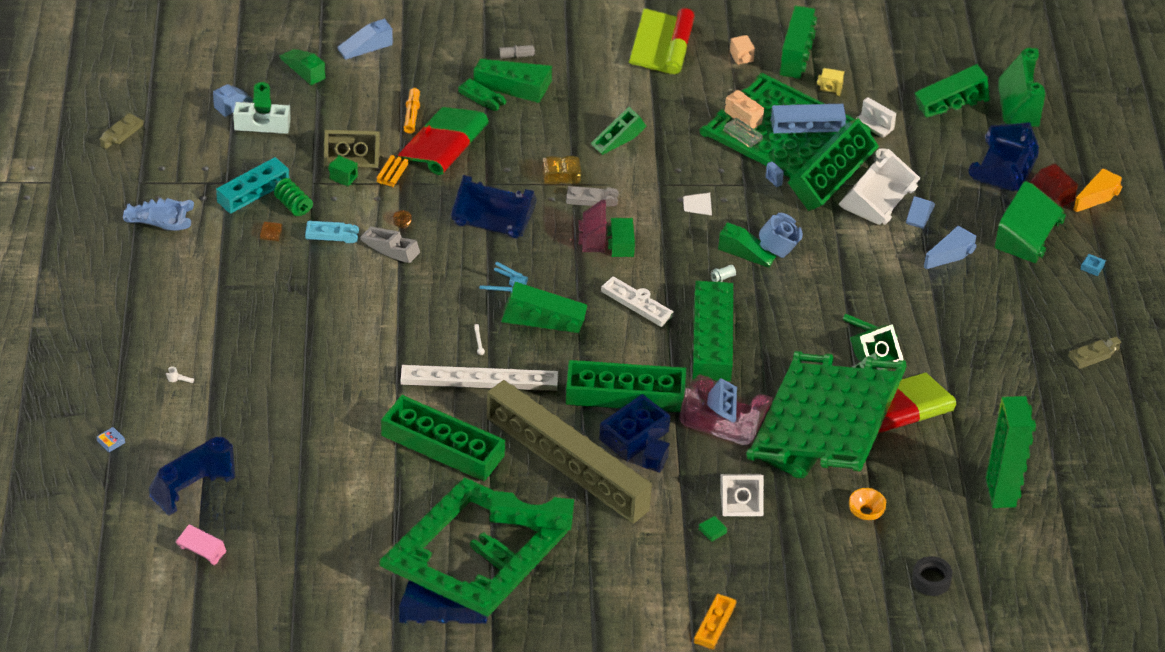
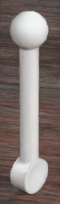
M475 324L474 328L478 343L477 353L483 355L485 350L481 344L479 324Z

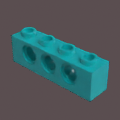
M274 157L216 188L217 202L231 214L272 192L280 180L289 178V168Z

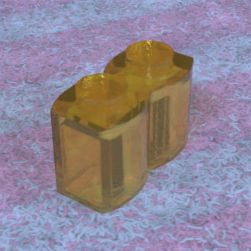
M550 156L543 158L544 183L559 184L563 182L575 184L581 182L579 157L566 156L560 158Z

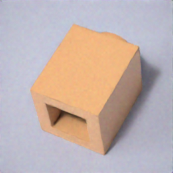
M746 35L731 38L730 53L737 65L753 62L755 48L749 37Z

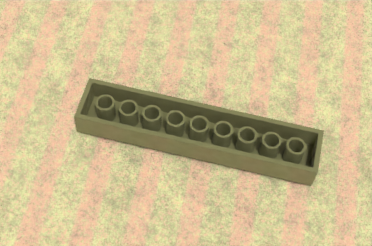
M502 380L487 392V419L633 524L650 511L652 484L646 478L638 475L632 468L621 463L602 447L590 441L588 437L583 436L571 425L563 422L557 415H553L544 406L536 403L527 394L519 391L513 384Z

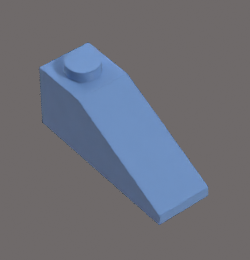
M385 19L369 23L339 45L338 50L346 60L392 45V28Z
M957 226L926 254L924 268L929 269L961 260L968 254H972L976 248V235Z
M720 378L708 393L707 405L717 414L734 423L736 421L737 387Z

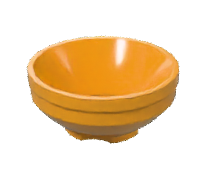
M861 488L851 494L849 508L860 519L874 520L884 513L886 500L877 490ZM869 508L872 512L865 514L861 512V509Z

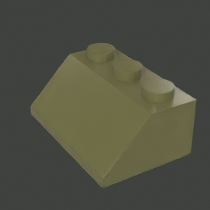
M325 130L324 166H329L338 156H342L357 162L358 167L379 168L380 132Z

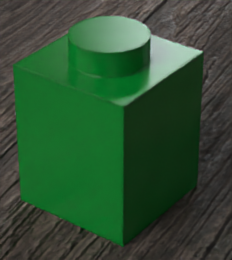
M338 156L329 164L330 180L349 187L358 177V163Z

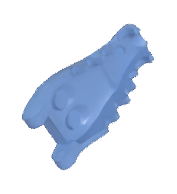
M159 198L157 202L151 199L150 202L144 201L143 205L135 207L127 204L123 220L127 223H144L174 231L187 229L191 226V220L185 218L186 212L193 209L194 202L191 200L182 202L169 198L166 200Z

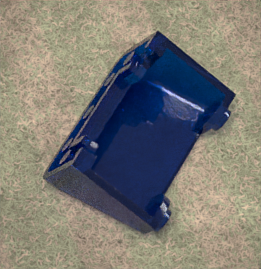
M1030 122L992 125L985 134V141L989 145V150L981 166L978 162L971 164L969 175L976 181L1017 192L1024 181L1027 180L1039 154V146Z
M463 175L451 217L456 225L478 227L508 234L509 237L517 239L523 236L537 200L532 190L525 189L524 194H521V191L518 190L517 193L483 186L482 182L474 183L472 182V177Z
M214 437L164 465L158 470L149 486L150 497L170 516L177 512L175 502L180 500L177 492L206 475L212 481L216 480V477H223L226 482L234 479L233 445L224 437Z

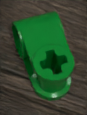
M258 82L254 85L253 103L255 111L263 115L269 114L271 111L270 86L265 82Z

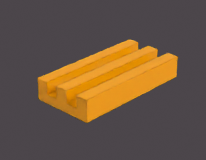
M391 155L377 176V182L394 187L407 167L408 159L402 161L401 157L395 159V156ZM400 165L391 181H388L390 177L394 174V171L396 170L397 166Z

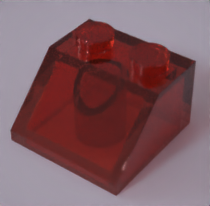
M1056 163L1041 169L1030 181V183L1035 185L1060 207L1075 200L1078 184Z

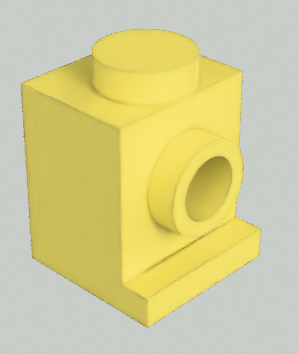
M823 68L822 75H818L817 80L820 90L837 93V96H840L844 71Z

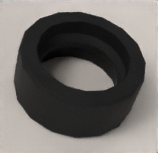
M934 556L923 557L914 565L912 582L914 587L925 595H942L948 591L951 585L953 571L944 559ZM932 570L939 572L944 579L938 582H931L924 579L920 573Z

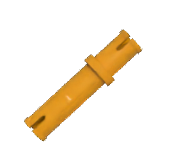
M416 88L409 90V98L406 101L407 111L404 125L406 133H413L415 131L417 110L420 107V91Z

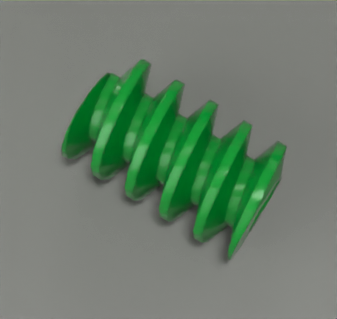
M283 178L275 186V197L293 215L303 216L311 210L313 206L312 199L296 186L290 178Z

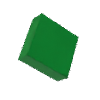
M716 516L699 524V530L711 542L726 534L728 529Z

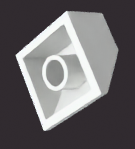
M721 474L722 516H763L762 474Z

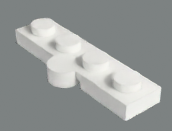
M614 276L601 286L602 293L660 327L673 317L672 310L650 299V291L641 288L636 290Z

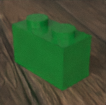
M611 218L610 225H607V237H610L608 238V250H611L612 257H634L635 236L633 218Z

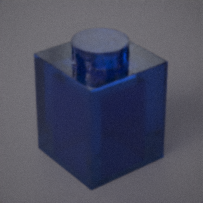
M650 438L643 452L642 467L661 473L669 457L670 443Z

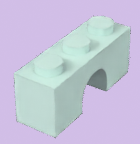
M236 102L233 114L234 130L288 134L291 122L289 105L272 104L270 113L263 115L255 111L254 103Z

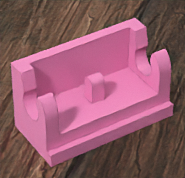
M191 525L187 526L176 541L180 548H187L203 556L213 565L226 553L223 541Z

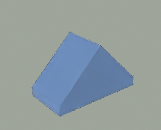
M914 196L906 224L924 229L935 203Z

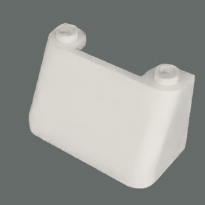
M887 149L863 174L838 205L844 210L875 224L881 225L883 223L886 225L892 218L890 215L892 210L908 192L911 194L918 187L916 183L920 177L892 151Z

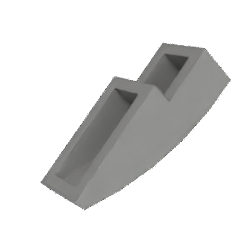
M370 227L360 237L361 241L368 246L399 261L410 263L420 253L417 241L402 238L399 231Z

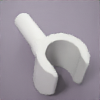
M175 367L168 368L169 373H166L169 382H176L177 380L189 383L194 382L193 378L178 374Z

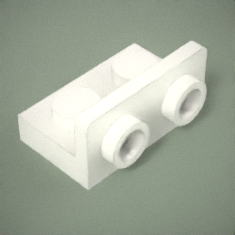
M867 97L863 101L862 114L857 118L862 123L868 125L872 132L884 138L894 130L896 113Z

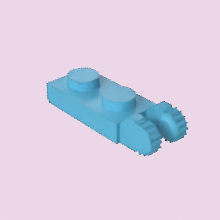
M307 221L305 239L355 243L358 240V235L356 234L359 233V227L354 224Z

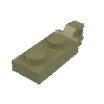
M131 113L127 114L104 132L100 138V147L107 149L114 143L121 144L143 126V120Z
M1118 337L1110 338L1108 341L1103 339L1069 351L1068 356L1081 369L1111 358V355L1120 349L1121 341Z

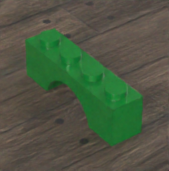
M493 491L490 522L571 530L574 499L554 497L548 503L532 505L518 500L514 493Z

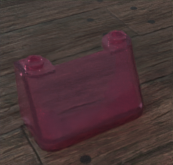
M699 374L685 390L680 412L681 423L686 427L742 445L751 444L755 440L771 407L773 397L759 394L752 399L751 405L737 402L736 421L733 423L717 414L707 405L708 393L715 386V382L711 378Z

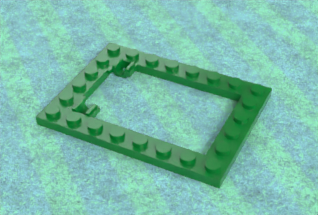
M464 477L380 559L379 566L488 617L569 530L526 526L537 531V533L492 580L478 574L475 582H461L429 567L427 562L432 556V552L424 549V547L470 502L491 510L494 490Z

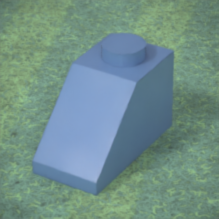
M229 84L213 91L214 108L224 117L234 112L236 102L253 103V98L246 92Z

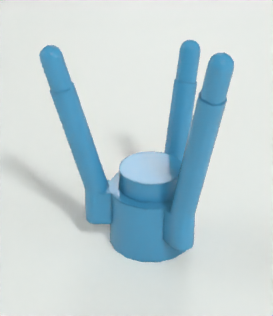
M496 262L495 265L501 269L494 268V271L509 277V285H512V287L481 285L479 288L511 291L514 282L526 285L528 277Z

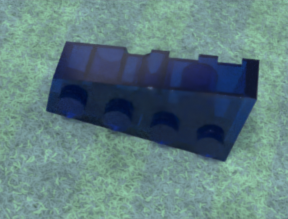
M410 580L399 606V623L415 620L417 623H426V621H439V623L458 621L461 624H486L488 620L487 616Z

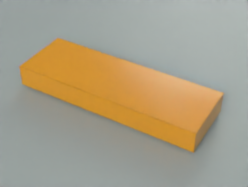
M720 594L715 596L694 638L695 644L714 649L736 606V600Z

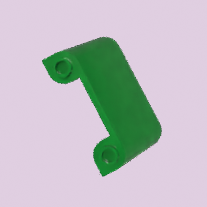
M1038 48L1024 49L999 77L998 88L1003 121L1009 126L1039 127L1045 100V89L1041 84L1033 83L1035 65L1039 57Z
M1024 181L1000 221L994 248L1036 264L1039 257L1042 258L1045 254L1046 247H1044V242L1053 227L1063 224L1066 217L1064 209L1035 185Z

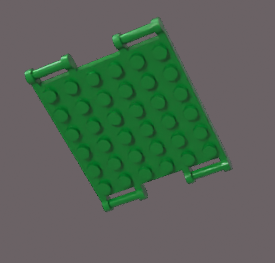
M760 73L750 86L741 90L746 96L764 108L763 122L759 126L749 130L722 109L713 120L699 129L703 137L709 136L765 166L773 162L783 171V175L792 178L837 133H773L771 122L773 105H816L824 103L764 73ZM846 115V123L855 120L854 118ZM723 121L718 127L713 129L716 125ZM864 124V126L870 133L871 128L868 125Z
M795 351L792 363L754 443L747 451V459L752 461L756 459L771 460L786 464L790 455L821 458L820 464L822 468H848L860 472L904 375L906 361H884L867 357L864 368L832 366V354L814 355ZM802 361H805V362H817V363H823V364H822V365H819V364H807V363H801V362H802ZM874 368L896 369V371L876 370Z

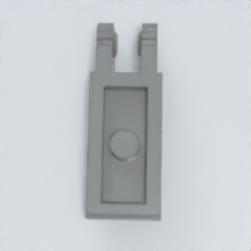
M568 186L566 203L598 207L616 206L619 191L614 188L604 190Z

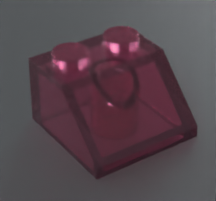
M606 200L599 201L583 212L582 220H579V231H582V233H579V244H582V252H605Z

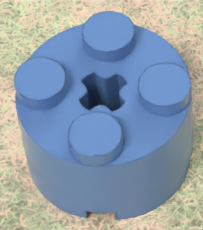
M784 213L774 214L760 229V246L764 250H769L773 254L784 258L802 239V229L795 225L796 221L791 216Z

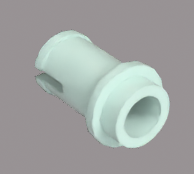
M728 265L721 269L716 268L711 272L713 282H722L724 279L736 275L733 265Z

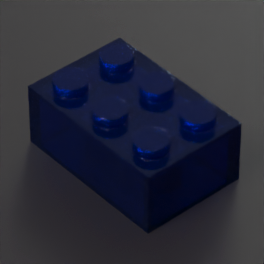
M642 394L600 423L599 440L628 461L669 432L670 415Z

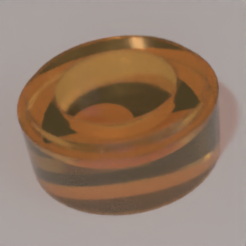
M397 211L393 215V223L399 228L408 227L412 223V216L408 211Z

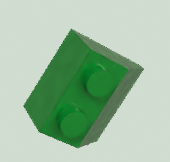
M882 325L850 337L855 356L860 362L873 353H876L884 361L897 362L898 360H903L893 325Z

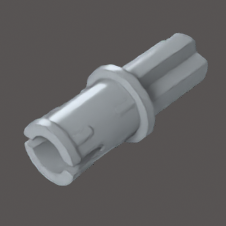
M533 45L500 47L501 59L510 57L518 59L521 56H533L535 54Z

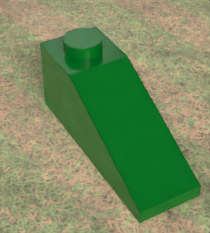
M292 49L280 55V59L308 84L313 85L325 79V62L314 53Z
M628 107L590 144L601 155H604L635 139L647 126L641 117Z
M727 222L720 232L718 246L720 251L770 268L777 257L776 254L769 250H764L760 246L761 241L742 227Z

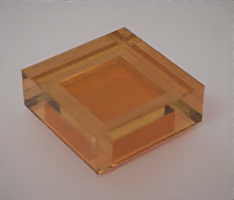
M264 222L260 232V239L279 241L282 224Z

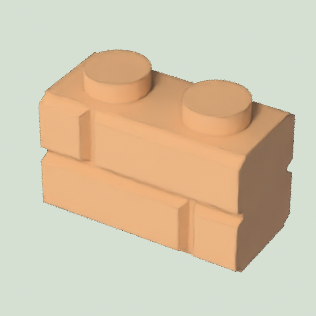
M736 90L726 97L725 113L742 125H745L749 130L754 129L763 122L764 108L743 92Z

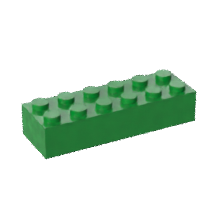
M859 118L844 124L787 183L806 209L811 211L822 206L871 156L879 145Z
M695 281L692 379L719 381L722 378L725 381H731L733 368V283Z
M569 360L566 405L683 412L686 368Z
M404 395L399 397L381 419V436L484 482L505 456L504 439Z
M1026 396L1001 398L985 477L992 508L1016 507L1018 499L1021 498L1020 487L1024 485L1023 474L1027 471L1026 460L1030 458L1029 446L1033 444L1032 432L1036 430L1035 419L1031 417L1032 406L1028 404Z

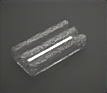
M737 117L724 125V131L749 148L763 138L762 134Z

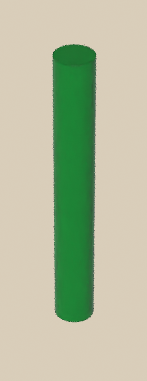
M845 314L843 317V321L867 331L877 328L875 325Z

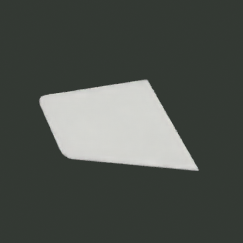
M710 193L683 197L685 211L712 215Z

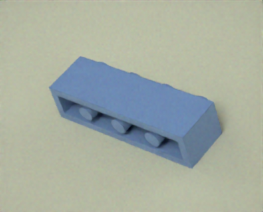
M843 104L773 105L771 122L773 133L838 132L846 123V115Z

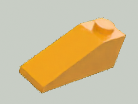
M1102 169L1076 197L1073 211L1079 212L1110 201L1115 195L1120 193L1122 177Z

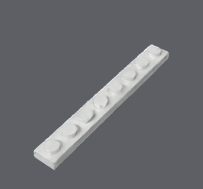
M402 365L401 385L493 388L502 380L513 384L517 389L557 391L558 371Z

